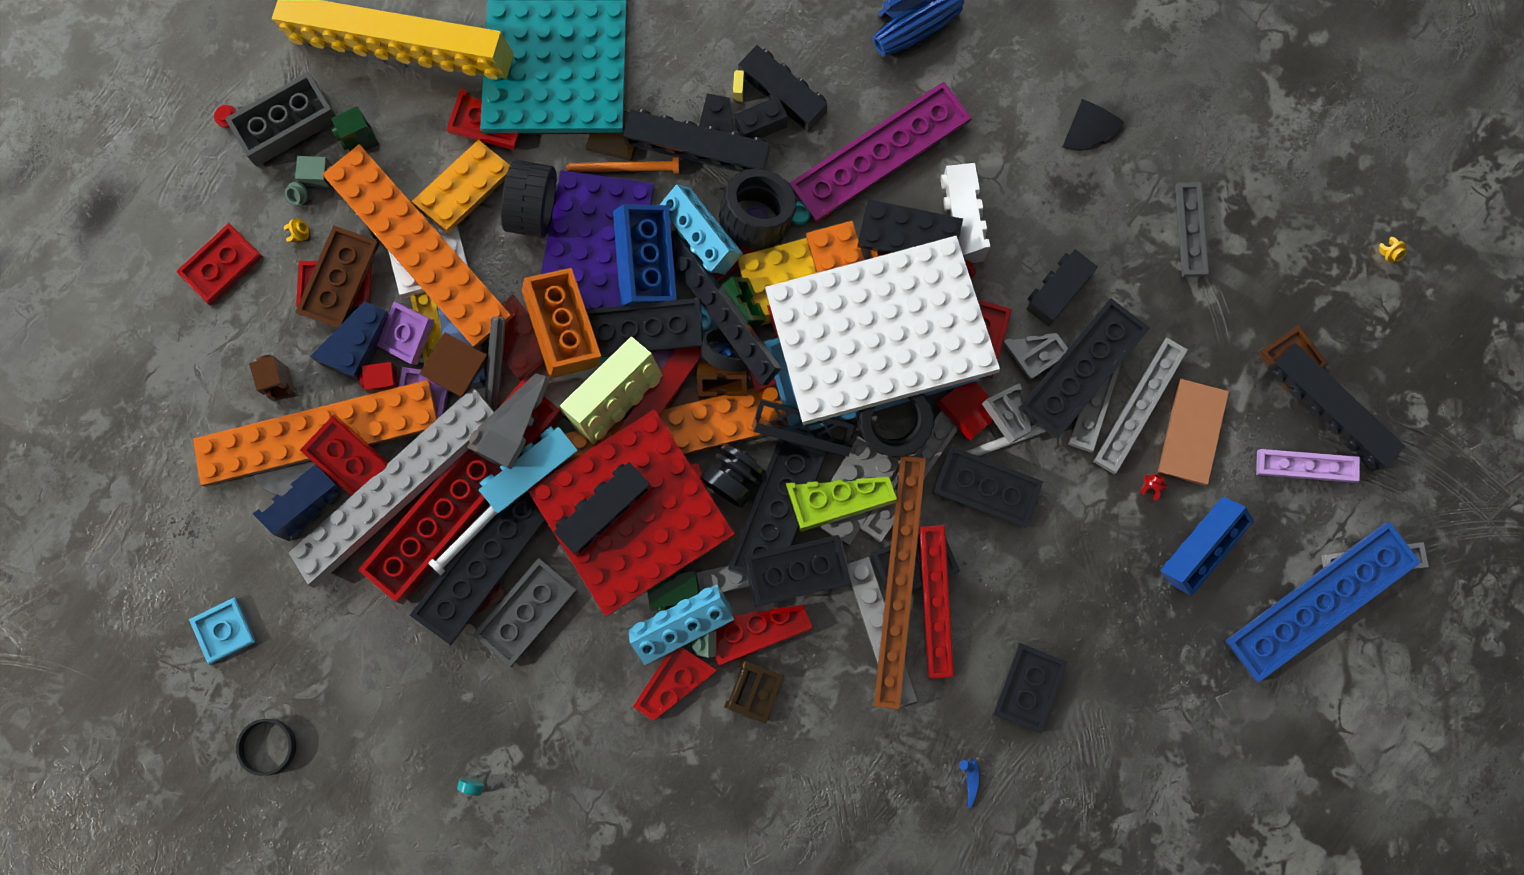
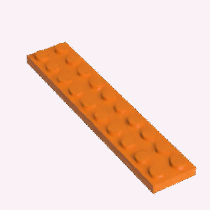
M360 144L322 174L475 349L490 337L492 317H503L506 323L512 318L511 314Z
M425 380L193 438L200 485L206 487L310 461L300 449L334 414L370 446L422 433L438 419L431 382Z
M777 384L756 391L754 388L747 389V396H727L725 394L668 408L663 411L660 418L684 456L722 447L723 444L730 445L766 436L754 432L752 428L759 400L761 398L782 404ZM764 406L761 419L771 420L778 416L774 408ZM784 417L783 419H784L786 425L789 426L788 421H787V418ZM626 419L616 422L608 430L605 437L598 440L594 445L578 431L566 433V437L575 446L577 452L551 473L614 435Z

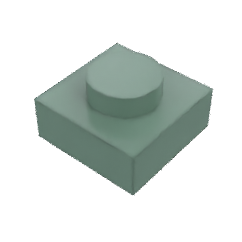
M711 631L691 642L692 654L708 658L715 657L716 631Z

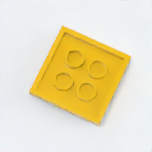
M807 238L745 254L737 260L742 278H749L756 294L753 297L755 304H760L766 321L761 325L772 323L767 305L770 304L765 287L817 273Z

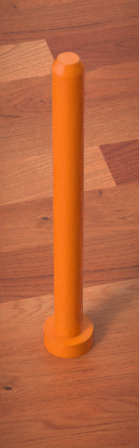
M673 157V161L569 163L566 165V170L577 173L673 171V174H680V158Z

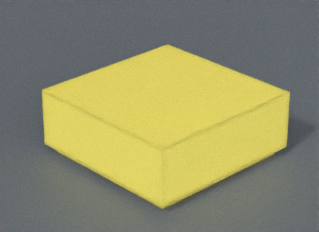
M736 70L734 72L733 98L735 102H743L744 71Z

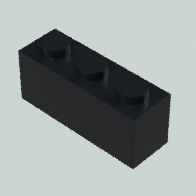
M1076 249L1070 255L1064 254L1057 263L1060 266L1055 273L1051 270L1042 281L1045 284L1039 291L1036 288L1027 299L1030 303L1026 309L1048 327L1098 268L1097 265Z

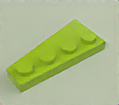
M889 477L856 479V481L833 480V482L818 483L816 481L797 485L795 483H786L801 532L897 503Z

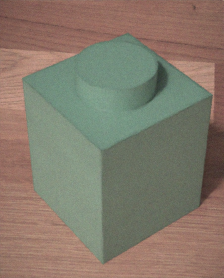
M297 156L295 179L305 187L330 188L331 184L322 174L332 167V164L326 157Z

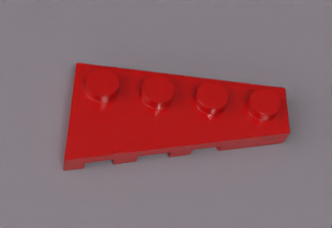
M804 605L771 609V611L749 612L748 614L733 616V621L713 630L716 631L715 657L719 667H722L813 630Z

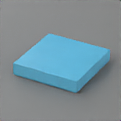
M236 597L189 619L208 665H212L257 643L240 602Z

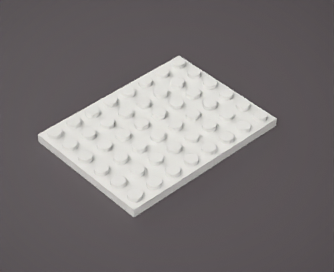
M957 236L765 287L803 425L1000 372Z

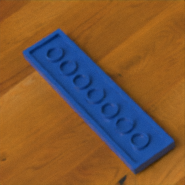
M1385 522L1225 641L1255 682L1259 683L1421 562L1391 522Z

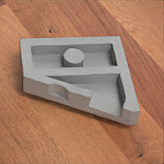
M1057 333L1045 334L1040 337L1028 336L1024 339L1016 340L1007 339L1003 342V345L1029 381L1054 366L1068 350Z
M1020 383L986 399L982 403L1009 444L1027 436L1032 431L1027 415L1019 410L1022 404L1019 394L1022 391Z

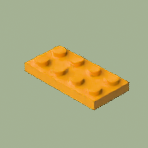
M477 140L411 202L419 212L448 234L505 181L510 165L481 141Z

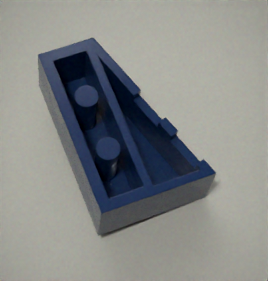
M364 301L310 357L318 364L360 382L359 376L363 374L362 366L371 364L379 348L377 344L389 313Z
M317 465L312 466L290 484L292 488L282 497L278 494L272 498L274 503L263 512L258 509L253 513L273 535L287 541L297 538L302 533L303 527L309 521H314L321 514L320 510L326 504L335 501L339 496L338 492L342 488Z

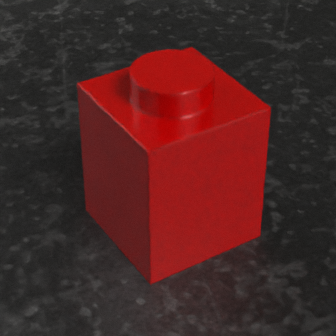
M392 362L362 366L363 374L359 376L360 385L369 394L399 387L397 367Z

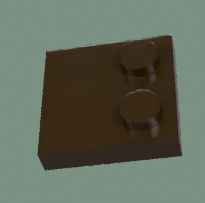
M624 111L623 133H590L586 149L632 162L636 147L625 145L623 138L630 112Z

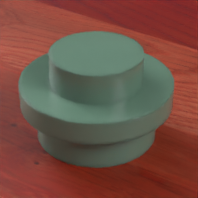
M294 181L285 189V197L293 205H302L308 200V192L302 183Z

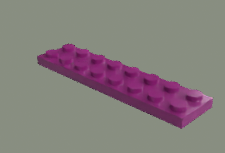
M942 82L791 181L789 185L793 188L794 194L809 211L815 223H817L969 123L972 117L946 83Z

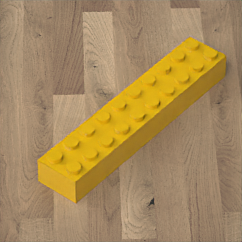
M278 0L272 16V20L279 26V29L288 36L292 43L298 45L307 43L320 49L329 47L338 52L351 51L360 56L374 55L382 60H388V58L396 59L404 64L413 62L426 68L435 66L448 72H453L454 70L462 71L470 76L480 74L493 80L498 78L507 79L514 56L501 31L323 0Z

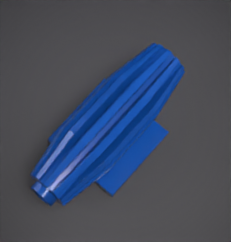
M964 0L885 1L878 15L881 17L888 14L893 19L873 35L872 40L876 50L881 56H887L911 47L940 30L963 11L962 5H964Z

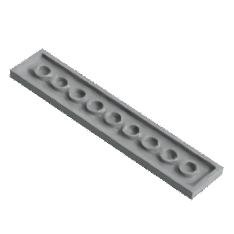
M474 387L393 458L382 472L364 484L289 552V555L309 586L315 588L468 450L467 447L470 443L469 438L471 434L494 413L493 409Z

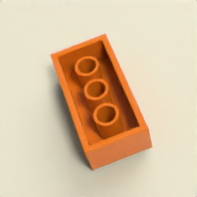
M853 221L806 233L817 273L864 261L861 248H857L858 238Z
M572 268L524 278L522 293L549 377L554 378L597 368L601 354Z

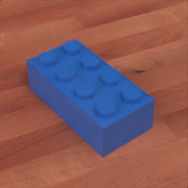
M621 205L613 211L621 306L677 300L669 205Z

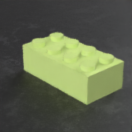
M630 337L560 407L573 427L594 445L598 440L605 437L608 430L616 422L624 418L625 413L632 406L637 405L642 400L644 393L649 388H654L658 385L663 375L652 353L634 338Z

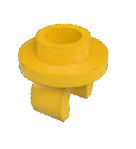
M294 218L290 220L289 224L284 226V230L291 232V236L286 238L287 242L297 243L305 241L309 237V227L300 218Z
M1394 237L1389 238V245L1391 247H1386L1382 243L1379 244L1380 254L1385 256V260L1389 263L1401 261L1407 253V244L1403 241H1398Z

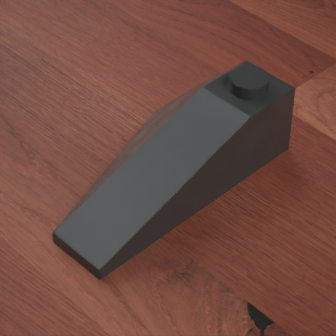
M534 374L471 434L469 438L470 443L467 448L492 463L512 469L527 440L523 438L526 427H531L534 422L532 411L540 405L550 378Z

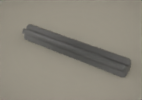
M492 317L490 327L485 401L494 412L499 408L506 326V320L503 317Z

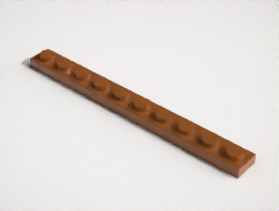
M910 456L900 458L896 493L897 503H895L873 707L900 710L926 458Z

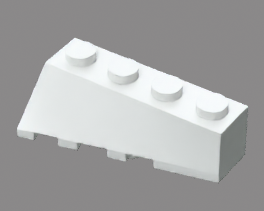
M975 163L946 166L944 175H941V187L946 189L947 197H944L945 212L949 211V216L963 218L959 245L964 260H969L972 263L984 262L990 248L989 239H986V221H980V218L983 216V205L981 199H976L980 188Z

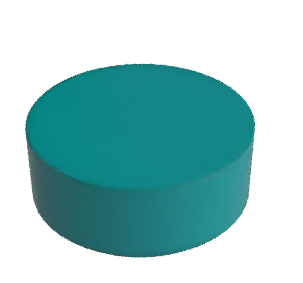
M798 201L796 202L797 207L791 224L796 227H802L809 222L811 214L804 204Z
M460 778L457 785L458 791L473 796H480L484 788L483 783L467 778Z

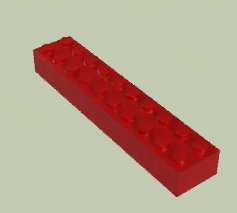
M522 380L505 401L521 388L526 381ZM544 396L540 405L532 411L534 422L531 427H526L523 438L527 440L524 447L531 442L535 446L542 440L540 435L550 427L554 429L564 417L562 411ZM468 449L436 479L358 571L392 600L403 605L433 570L428 563L432 559L436 561L489 505V502L479 491L482 487L480 482L490 474L495 477L502 472L500 465L492 463Z

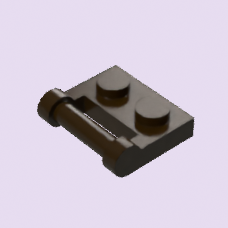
M741 660L739 665L741 668L729 701L726 700L724 708L766 724L784 675ZM751 671L756 673L757 676L747 703L743 707L738 705Z

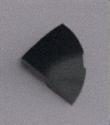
M1082 99L1062 147L1082 151L1090 150L1093 145L1100 142L1105 144L1118 133L1124 121L1106 109Z

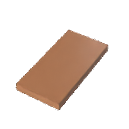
M1183 379L1179 380L1157 473L1204 486L1208 485L1229 391Z

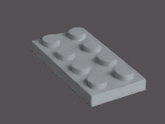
M858 437L851 447L849 457H845L831 482L833 480L856 481V479L889 477L891 479L900 461L877 453L865 440ZM871 511L818 526V528L832 536L839 535L840 540L850 546Z

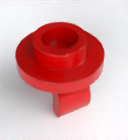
M1155 473L1145 475L1143 480L1146 483L1141 487V494L1144 495L1147 489L1152 488L1156 491L1153 495V500H1158L1160 490L1165 491L1168 487L1164 483L1165 479Z

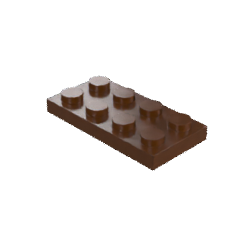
M333 225L295 312L300 316L338 329L348 319L380 243L377 240Z

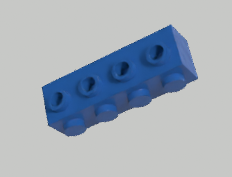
M1223 496L1160 570L1169 584L1192 596L1255 522L1247 508Z

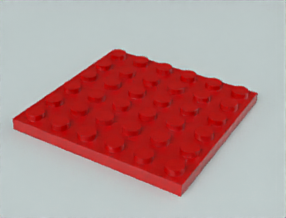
M655 409L546 476L527 490L551 530L554 531L557 529L555 526L557 522L564 516L569 518L576 511L574 509L575 506L584 498L588 500L594 495L593 490L602 481L607 483L614 476L612 474L613 471L621 464L626 465L630 462L651 484L652 488L578 557L555 534L605 617L613 614L735 536L733 530Z

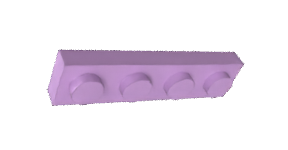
M1266 449L1257 450L1256 475L1351 483L1359 482L1360 457Z

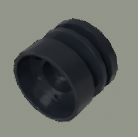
M723 444L720 450L728 458L716 454L715 459L721 465V468L708 465L700 480L730 503L743 508L751 496V492L744 485L747 483L757 487L759 482L752 475L763 479L766 471L758 465L754 458L744 451L728 444Z

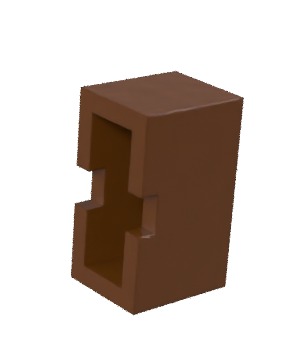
M263 355L258 357L256 361L249 363L256 390L259 393L266 394V397L272 401L296 394L289 368L273 355Z
M699 360L697 369L698 396H718V394L727 393V396H747V369L739 372L725 371L714 367L706 360Z

